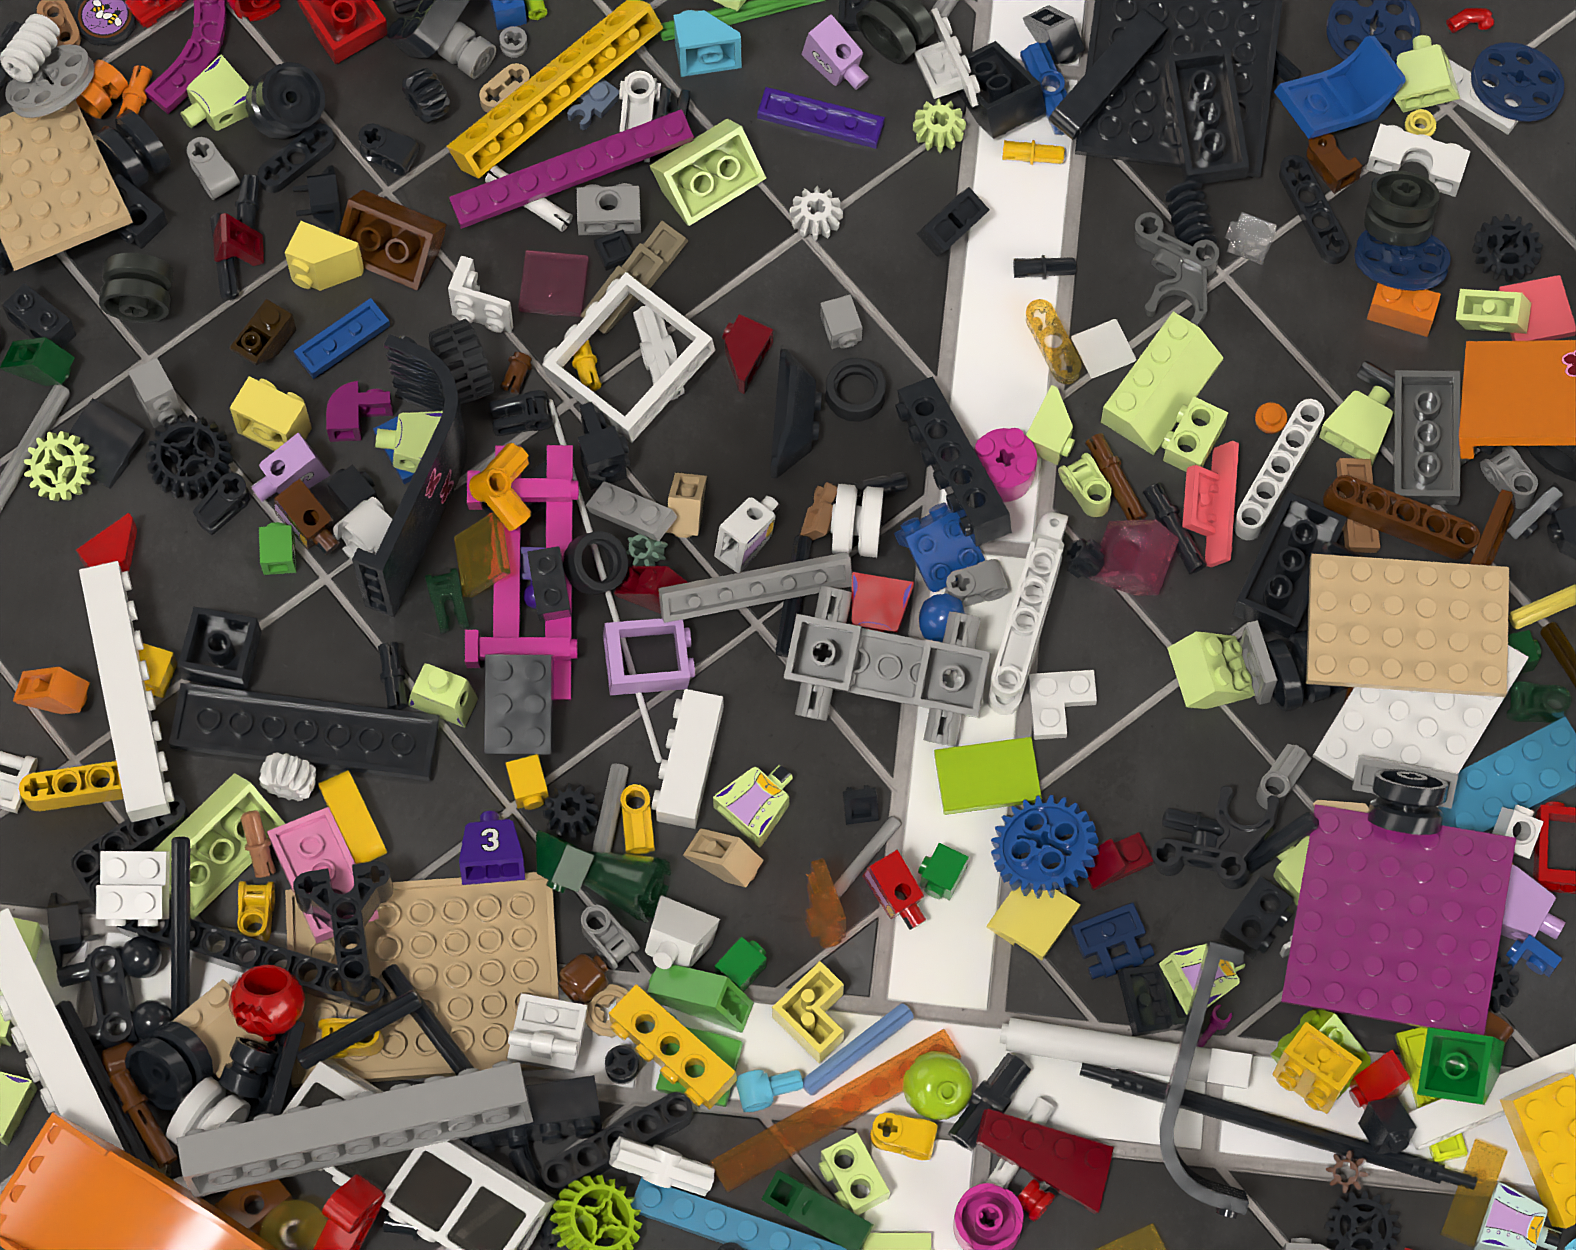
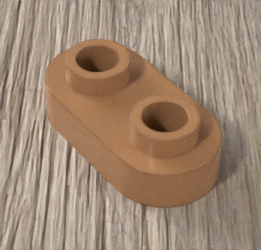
M41 0L37 6V14L49 18L60 29V35L56 37L58 40L57 46L68 44L79 46L81 35L65 0ZM52 13H59L58 16L50 17ZM65 37H70L68 41H61Z

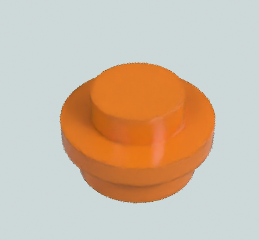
M1265 403L1258 408L1255 422L1264 433H1278L1286 425L1287 413L1279 404Z

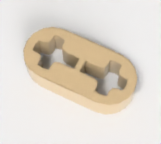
M510 64L486 83L479 93L482 109L488 113L529 80L528 69L522 64ZM521 76L522 82L513 81L511 83V77L518 78ZM492 95L493 97H496L497 95H499V101H488V96Z

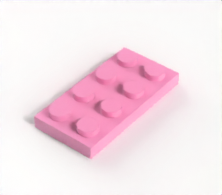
M329 807L267 831L268 838L293 893V882L301 873L327 868L331 878L332 889L335 893L345 894L352 890L354 886L352 864H355ZM377 909L368 923L379 919ZM303 913L316 944L334 937L333 930L314 914ZM345 915L341 919H349L354 915Z

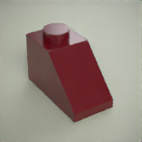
M739 314L734 323H728L722 339L725 340V354L738 391L745 394L773 344V329Z

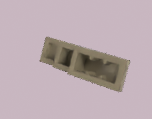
M661 221L644 244L639 243L623 266L620 267L618 265L580 316L584 318L590 305L596 301L599 302L605 296L611 282L615 279H620L625 272L647 289H650L687 244L688 240L664 221ZM630 293L601 324L598 330L606 335L639 300Z

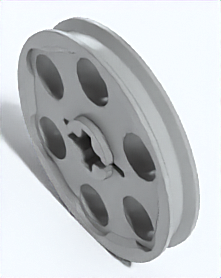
M72 44L56 46L54 49H51V54L45 58V62L39 66L38 72L33 74L30 82L23 83L13 79L8 83L5 92L6 100L12 106L14 112L21 117L36 118L51 114L71 103L86 89L94 75V63L86 50L81 46ZM46 77H49L54 85H51Z

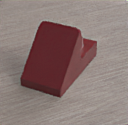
M221 214L213 234L214 261L218 262L237 256L252 266L263 264V235L229 214Z
M1138 832L1115 843L1110 838L1098 846L1099 855L1091 856L1095 862V867H1085L1089 876L1087 880L1094 891L1153 865V858L1140 833Z

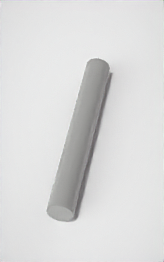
M889 817L829 890L832 896L840 899L901 825L896 818Z

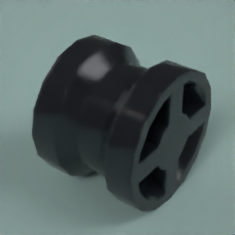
M619 1045L608 1051L605 1057V1070L608 1078L616 1084L625 1085L631 1083L639 1073L638 1057L632 1048Z

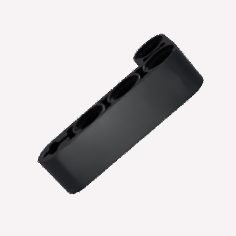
M422 0L412 17H400L390 26L386 35L387 39L411 58H428L441 46L469 0Z
M173 794L174 801L169 802L170 810L173 809L176 813L178 812L176 816L172 817L171 814H166L136 822H131L130 818H128L73 855L71 859L72 870L95 906L96 885H100L101 851H109L116 844H123V851H151L159 846L190 816L185 802L180 796ZM158 817L161 823H163V825L160 827L156 821V818ZM141 827H153L149 835H137ZM85 863H96L95 868L91 872H81V868Z

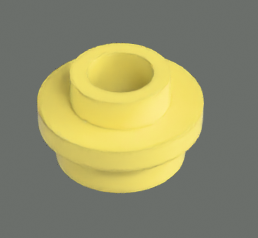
M1424 109L1411 112L1405 121L1406 132L1416 135L1424 134L1431 137L1436 129L1435 118L1429 111ZM1415 124H1423L1425 128H1418L1415 126Z

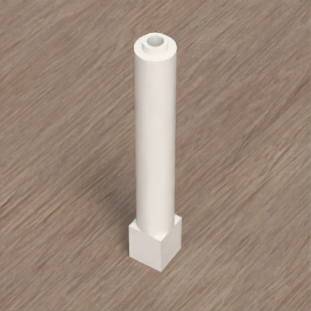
M1011 1017L1009 1024L1002 1023L1000 1043L1006 1044L1005 1051L1169 1077L1179 1046L1177 1043ZM1196 1047L1187 1079L1247 1089L1252 1054Z

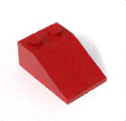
M297 0L318 40L334 64L341 62L387 35V21L373 0Z

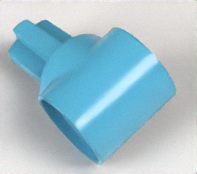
M754 1070L738 1075L736 1086L743 1112L763 1110L772 1105L774 1096L801 1090L803 1088L801 1073L795 1070L768 1077L767 1072Z

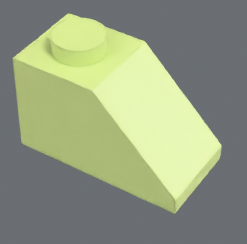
M1051 385L1026 436L1032 441L1037 457L1058 465L1062 456H1069L1075 440L1071 438L1073 425L1059 390L1056 386Z

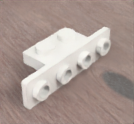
M932 9L931 13L935 29L941 42L914 51L918 66L934 99L964 89L971 106H977L976 93L980 92L975 75L969 76L968 74L971 73L966 56L959 55L962 52L957 37H950L952 29L948 18H941L938 9Z

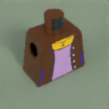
M300 478L274 498L276 516L284 524L292 526L294 536L306 549L316 544L326 556L339 546V541L331 533L333 529L331 516ZM308 523H315V525H313V526H309V525H307V524H308Z

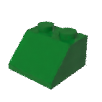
M1428 1027L1417 1095L1485 1105L1500 1074L1505 1042L1491 1036Z

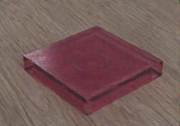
M526 250L519 312L581 317L589 262L588 256Z

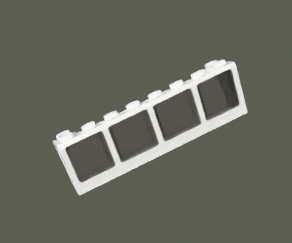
M332 1059L319 1061L282 1114H286L289 1109L298 1106H306L309 1109L322 1106L324 1101L338 1098L345 1101L356 1098L362 1092L375 1091L381 1093L383 1091ZM460 1139L324 1169L333 1175L332 1180L340 1186L356 1174L364 1177L386 1193L382 1207L390 1211L389 1217L401 1224L406 1225L409 1223L418 1229L417 1234L429 1242H439L447 1247L445 1250H529L556 1199Z

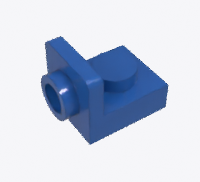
M1530 934L1523 943L1517 939L1506 954L1510 958L1507 964H1512L1513 968L1523 958L1526 960V965L1532 971L1540 975L1545 974L1548 977L1551 976L1562 960L1561 957Z

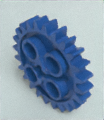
M1053 795L1049 796L1047 803H1042L1040 796H1036L1035 805H1030L1025 799L1023 800L1024 809L1021 811L1012 806L1011 809L1014 816L1011 818L1003 815L1002 820L1005 827L995 826V831L999 837L991 839L993 847L996 848L991 851L993 860L996 861L994 866L997 872H1001L1002 881L1004 883L1010 881L1009 884L1013 891L1021 886L1024 896H1027L1031 890H1034L1037 899H1040L1043 891L1046 890L1050 898H1053L1055 889L1058 888L1065 895L1067 894L1066 885L1069 883L1076 888L1079 887L1076 878L1078 876L1088 878L1085 867H1095V862L1091 856L1099 855L1097 846L1094 845L1099 842L1097 834L1094 833L1096 829L1093 821H1089L1087 812H1080L1077 803L1072 804L1068 808L1069 805L1065 797L1056 804ZM1035 825H1043L1039 830L1030 831ZM1064 835H1073L1069 840H1060ZM1022 853H1030L1024 859H1017ZM1051 863H1060L1054 869H1047Z

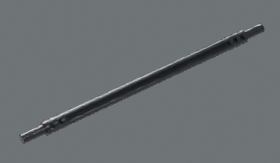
M1082 1063L1079 1076L1110 1084L1112 1089L1161 1103L1164 1101L1168 1086L1167 1083L1119 1069H1116L1114 1072L1086 1063ZM1184 1089L1180 1104L1181 1109L1346 1156L1349 1150H1353V1159L1356 1160L1366 1158L1367 1163L1438 1184L1443 1181L1467 1189H1475L1477 1177L1445 1168L1443 1163L1404 1152H1389L1377 1155L1369 1142Z

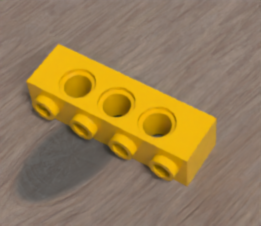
M637 984L608 1013L612 1023L610 1026L611 1030L622 1040L625 1041L628 1037L637 1045L635 1051L645 1061L650 1062L653 1059L661 1066L660 1073L670 1083L674 1085L678 1081L687 1089L684 1094L696 1106L699 1107L703 1104L710 1110L737 1081L736 1071ZM644 1021L652 1022L655 1027L651 1032L643 1034L637 1031L640 1023ZM668 1043H675L680 1047L679 1051L671 1056L661 1052L662 1048ZM693 1065H700L705 1070L700 1077L692 1078L686 1074L688 1068Z

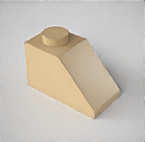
M675 473L668 497V508L674 511L677 518L666 533H674L675 536L681 538H688L692 535L698 536L702 520L707 476Z
M700 828L683 854L685 858L723 881L742 887H747L749 882L754 879L758 868L764 861L739 837Z

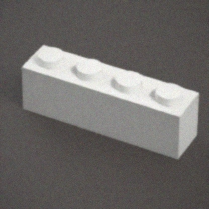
M685 689L683 698L676 699L673 718H677L675 730L669 729L666 741V748L670 749L668 760L662 759L659 779H663L661 791L655 790L651 809L656 810L658 822L696 829L724 708L723 696Z

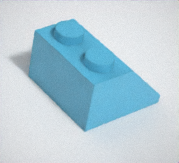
M686 10L674 15L675 47L681 77L742 68L740 32L705 10Z

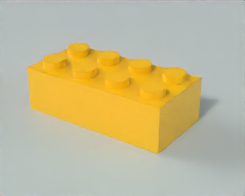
M1558 1073L1506 1096L1499 1101L1542 1204L1548 1209L1547 1216L1551 1225L1568 1228L1576 1224V1079L1573 1074Z

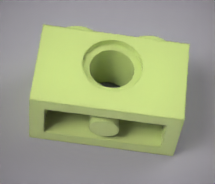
M1460 289L1456 320L1466 330L1527 333L1531 302L1520 292Z

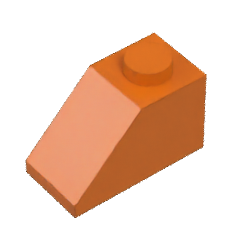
M61 667L23 671L13 702L61 715L79 713L86 703L90 682Z

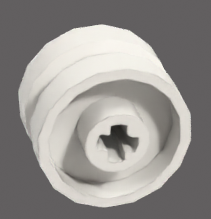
M838 484L836 504H833L831 533H833L832 553L840 554L847 552L849 554L852 551L853 537L859 536L858 552L860 556L877 558L884 488L867 486L863 492L862 506H858V490L855 485Z
M212 1077L205 1078L193 1088L178 1107L167 1128L166 1137L177 1145L176 1138L185 1136V1133L190 1130L218 1129L221 1124L231 1121H237L240 1124L245 1123L251 1106L236 1094L226 1097V1088L221 1086Z

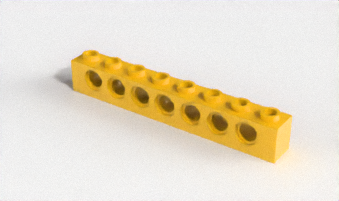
M626 0L448 144L447 148L459 168L479 179L660 32L663 26L651 5L641 0Z

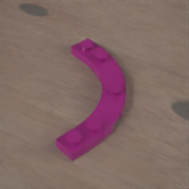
M194 0V28L191 38L188 39L175 62L145 89L147 97L167 114L188 97V85L217 58L226 29L225 0Z

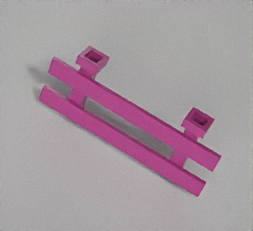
M547 445V478H521L520 473L511 483V488L523 502H546V548L560 546L563 561L564 552L572 541L573 500L579 499L578 480H573V445ZM495 446V457L505 446ZM467 471V505L469 510H482V502L477 501L471 495L469 489L471 478L475 474L481 473L480 471ZM495 514L493 637H481L478 630H465V664L467 668H480V661H485V654L554 655L553 700H571V659H577L578 655L577 639H572V617L545 621V637H520L521 525L515 530L509 531ZM565 575L572 614V585Z

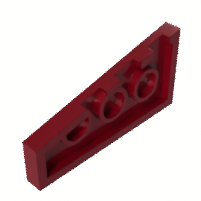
M991 1109L983 1111L976 1140L978 1145L1008 1163L1022 1168L1030 1173L1029 1175L1040 1182H1045L1058 1190V1193L1085 1206L1084 1208L1091 1213H1099L1114 1147Z

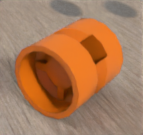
M98 59L94 63L95 70L91 82L75 100L82 110L92 117L100 119L111 107V99L117 100L123 93L124 88L128 87V82L116 68Z

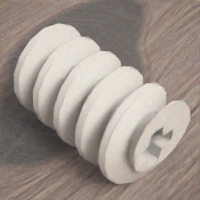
M30 15L14 35L13 40L7 44V47L0 54V62L4 70L17 81L23 83L30 82L33 74L38 72L39 66L51 54V49L57 46L58 40L56 37L60 35L58 26L43 15Z

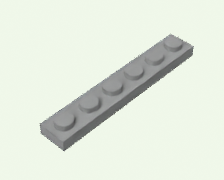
M845 552L658 588L661 617L664 623L816 594L819 593L820 586L836 589L852 587L851 558Z

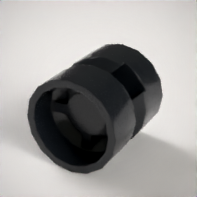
M236 1037L229 1054L232 1062L225 1064L218 1083L239 1095L255 1099L259 1098L266 1082L263 1074L270 1072L277 1052L258 1041L245 1037Z

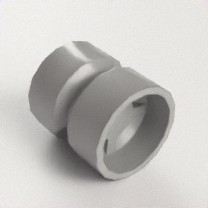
M457 22L438 48V54L451 64H458V69L471 78L476 79L492 63L496 54V46L482 36L476 38L475 31L464 23Z

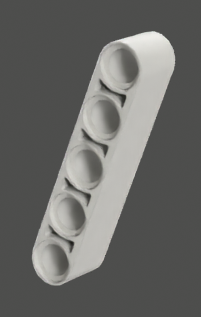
M1305 399L1297 405L1241 503L1234 522V531L1241 539L1254 540L1262 533L1316 438L1325 414L1322 404L1317 400ZM1310 415L1315 421L1307 422L1301 416ZM1287 441H1297L1301 446L1291 447L1287 444ZM1281 466L1286 472L1277 473L1272 467ZM1262 491L1268 492L1272 498L1263 499L1257 493ZM1250 517L1256 520L1257 524L1248 525L1242 519Z

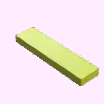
M1422 1027L1399 1032L1395 1035L1404 1068L1411 1078L1409 1084L1417 1109L1440 1100V1098L1417 1095L1428 1029ZM1462 1133L1429 1146L1432 1160L1438 1163L1468 1155Z

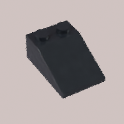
M996 41L965 55L971 73L968 74L969 76L975 75L979 84L980 92L976 93L978 105L971 106L964 89L958 90L957 93L978 125L993 139L1046 113L1040 82Z

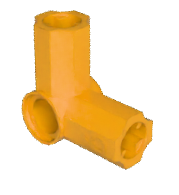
M514 443L507 444L481 473L475 474L471 478L469 483L471 495L477 501L486 502L509 531L518 528L531 516L529 508L511 488V483L529 464V455L522 447L516 446Z

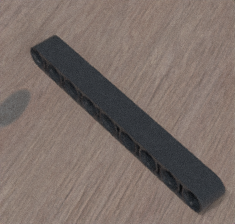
M169 912V919H158V922H164L163 929L158 933H152L154 926H138V919H132L125 926H115L125 936L131 938L146 937L156 942L159 947L171 950V912ZM190 919V931H195V935L190 941L191 957L241 973L253 967L261 965L275 966L278 961L287 960L284 969L296 976L304 993L367 1013L391 1001L390 992L380 979L371 976L372 987L370 991L380 989L379 996L375 1000L366 1001L367 994L361 997H351L344 991H335V986L340 981L336 964ZM225 941V946L220 952H212L217 942ZM256 950L253 960L243 962V957L248 951ZM313 969L318 970L315 979L309 982L304 981L307 972ZM355 973L349 976L348 978L355 979L360 977L362 974Z

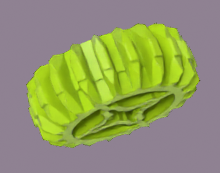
M597 1175L593 1180L590 1176H584L580 1179V1182L574 1180L568 1184V1189L565 1188L559 1193L560 1200H557L552 1206L557 1213L551 1215L550 1221L558 1224V1226L552 1230L551 1234L561 1236L557 1247L566 1245L568 1250H633L632 1244L638 1242L640 1238L635 1231L639 1230L642 1226V1223L634 1220V1217L638 1216L641 1210L632 1209L630 1205L634 1202L635 1197L626 1198L624 1196L626 1186L616 1189L615 1179H609L604 1182L602 1175ZM581 1198L597 1199L596 1204L591 1207L588 1205L584 1207L578 1205ZM601 1237L615 1239L613 1244L608 1247L595 1245L596 1241Z

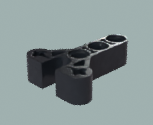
M380 861L352 864L354 886L351 891L345 894H338L333 891L328 868L301 873L293 882L298 908L303 913L314 914L333 930L337 966L343 991L351 997L364 996L372 987L365 926L378 906L389 900L393 894L394 888L389 867ZM345 915H354L349 919H341ZM357 944V946H356L355 948H352V949H346V948H345L347 945ZM355 973L362 974L360 977L355 979L348 978L349 976Z

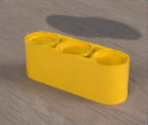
M349 770L318 783L355 864L370 862L387 854L383 841Z

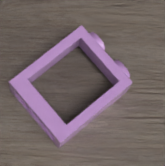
M662 618L605 623L603 641L610 695L688 689L690 678L695 677L693 658H688L686 647H691L690 629L684 628L683 619L664 623ZM674 634L679 671L624 675L620 638Z

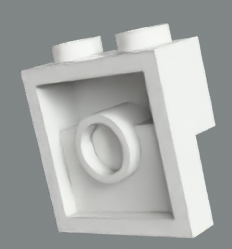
M101 851L100 885H96V919H105V926H125L126 919H138V926H158V919H169L170 851Z

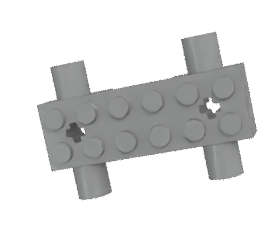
M820 586L815 616L796 614L784 674L785 680L801 683L795 715L827 721L833 690L928 708L929 713L923 740L955 747L961 716L978 718L991 656V653L988 651L975 649L981 618L958 612H949L943 643L927 639L924 641L846 624L852 592ZM823 645L829 646L828 651L832 652L831 658L828 657L824 662H819V657L815 656V651L821 650ZM951 670L957 671V677H961V682L955 683L953 688L947 687V682L943 681V676L950 675Z

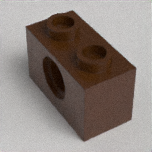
M279 1179L235 1188L214 1206L260 1237L265 1231L263 1228L271 1221L275 1220L277 1222L287 1216L292 1210L290 1206L295 1202ZM257 1200L264 1202V1207L260 1213L255 1215L247 1213V1208L251 1202Z

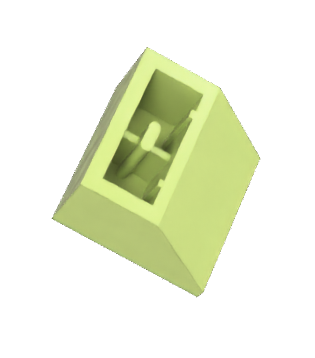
M1196 631L1167 648L1186 707L1209 709L1255 696L1252 678L1246 669L1242 657V647L1237 641L1236 636Z

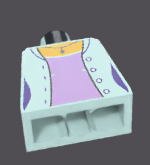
M1498 1182L1492 1191L1474 1250H1536L1537 1246L1548 1250H1557L1562 1232L1543 1226L1548 1213L1546 1207Z

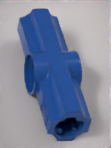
M1037 42L1028 45L1027 48L1022 50L1020 57L1025 69L1041 84L1046 108L1045 114L1049 119L1054 109L1066 97L1067 91L1064 87V77L1057 71L1046 44ZM1053 86L1056 88V91L1049 92L1043 87ZM1050 123L1055 135H1065L1063 132H1061L1058 128H1056L1053 124Z

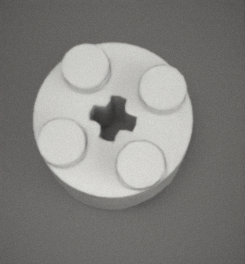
M371 497L368 500L362 501L334 526L333 532L337 540L341 537L346 543L343 550L351 560L357 548L376 555L392 518L384 511V507L379 500Z

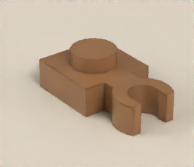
M828 482L825 483L824 488L817 486L814 492L813 506L808 507L800 535L808 536L813 541L825 536L830 531L833 505L831 504L837 495L838 487Z

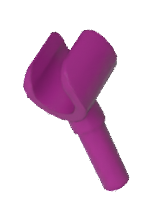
M1222 1005L1214 1007L1209 1017L1210 1024L1198 1039L1196 1047H1204L1217 1030L1225 1029L1232 1018V1013L1229 1014L1227 1019L1220 1020L1216 1014Z

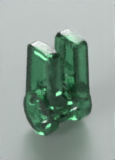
M457 568L450 569V573L433 577L431 574L425 575L440 633L449 632L448 622L450 620L444 608L446 600H451L454 604L453 613L457 617L459 627L461 629L468 628L469 624L462 599L463 593Z

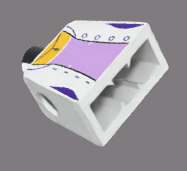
M766 496L761 503L754 498H748L720 525L714 556L735 572L741 573L770 539L775 515L780 510L778 502L769 496Z

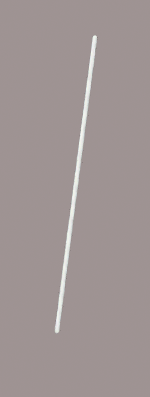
M549 399L547 404L553 418L560 445H566L552 399ZM573 468V480H577L576 474H575V471H574V468ZM579 487L577 503L586 532L590 533L593 530ZM591 544L600 579L603 581L607 576L597 545ZM611 590L607 591L605 595L613 622H620ZM620 638L629 674L635 675L636 672L626 639ZM635 693L657 763H661L662 757L642 693Z

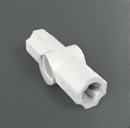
M645 305L633 312V316L641 340L640 349L646 370H650L652 382L655 384L677 360V354L673 339L667 333L664 319ZM684 387L671 400H675L680 395L685 394Z
M619 1136L610 1152L609 1164L612 1167L640 1175L644 1180L660 1187L670 1188L674 1186L705 1196L710 1191L714 1182L715 1169L712 1166L682 1157L677 1151L661 1145L651 1147Z

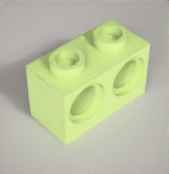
M1193 397L1189 406L1183 404L1175 421L1179 423L1175 432L1169 430L1163 441L1162 448L1166 449L1163 461L1187 472L1188 467L1193 465L1203 467L1225 427L1228 412L1196 397ZM1202 419L1207 425L1198 426L1193 423V420ZM1188 445L1193 451L1183 452L1178 446Z
M858 1133L821 1151L822 1162L818 1164L827 1182L833 1180L838 1189V1192L834 1193L839 1204L860 1215L889 1199L890 1191ZM841 1155H847L852 1158L854 1163L851 1167L842 1169L834 1161ZM856 1185H864L869 1189L870 1193L867 1197L859 1199L852 1195L851 1189Z

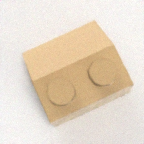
M224 979L172 1021L187 1026L198 1035L208 1049L212 1058L213 1073L218 1079H220L225 1064L232 1062L229 1054L236 1037L249 1038L265 1045L270 1042L263 1040V1037L256 1034H249L237 1026L228 1006L232 987Z

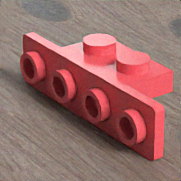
M1230 441L1213 449L1211 471L1198 465L1188 467L1186 472L1182 527L1206 536L1205 561L1210 568L1228 562L1231 559L1235 494L1237 490V465L1239 461V443L1235 441Z

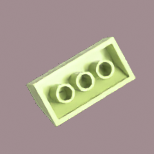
M1173 311L1104 405L1101 423L1150 454L1155 455L1163 444L1169 430L1172 431L1178 423L1175 421L1183 404L1189 406L1193 397H1197L1223 361V356L1198 326Z
M235 773L153 850L170 851L169 898L171 899V840L174 837L182 836L190 839L191 919L197 917L252 864L250 853L245 850L247 840L241 822L243 813L257 810L260 813L266 838H268L267 831L285 824L251 782Z

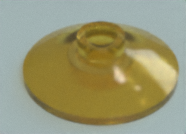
M304 1200L286 1201L268 1213L263 1221L260 1237L278 1250H313L327 1220L321 1210L310 1202ZM289 1226H297V1230L294 1234H286V1230Z

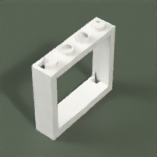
M625 272L620 279H615L611 282L605 296L599 302L596 301L590 305L584 319L578 325L574 324L565 334L564 341L557 348L554 347L548 351L542 366L546 377L581 404L592 401L595 411L602 412L605 422L609 426H615L616 431L624 435L632 443L712 355L715 348L713 339ZM631 293L693 342L626 416H623L562 367Z

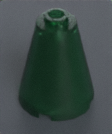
M588 851V853L594 855V858L582 884L638 921L646 923L648 922L647 916L654 918L660 897H666L669 886L663 883L665 874L671 876L670 862L661 857Z

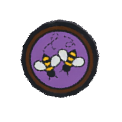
M80 0L74 15L82 38L97 46L99 44L113 46L126 40L134 31L136 25V18L126 7L125 1L127 0Z

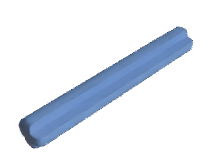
M903 1003L899 1004L802 1079L805 1092L810 1096H814L912 1021L914 1015L910 1008Z

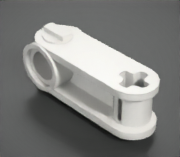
M634 71L625 77V81L620 83L619 99L623 100L620 132L654 120L655 104L660 100L661 83H657V79L645 71ZM637 89L646 90V92L643 94L634 93V91ZM650 158L644 159V162H650Z

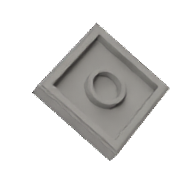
M1257 620L1246 623L1240 645L1246 669L1252 678V687L1256 701L1261 705L1270 702L1277 678Z

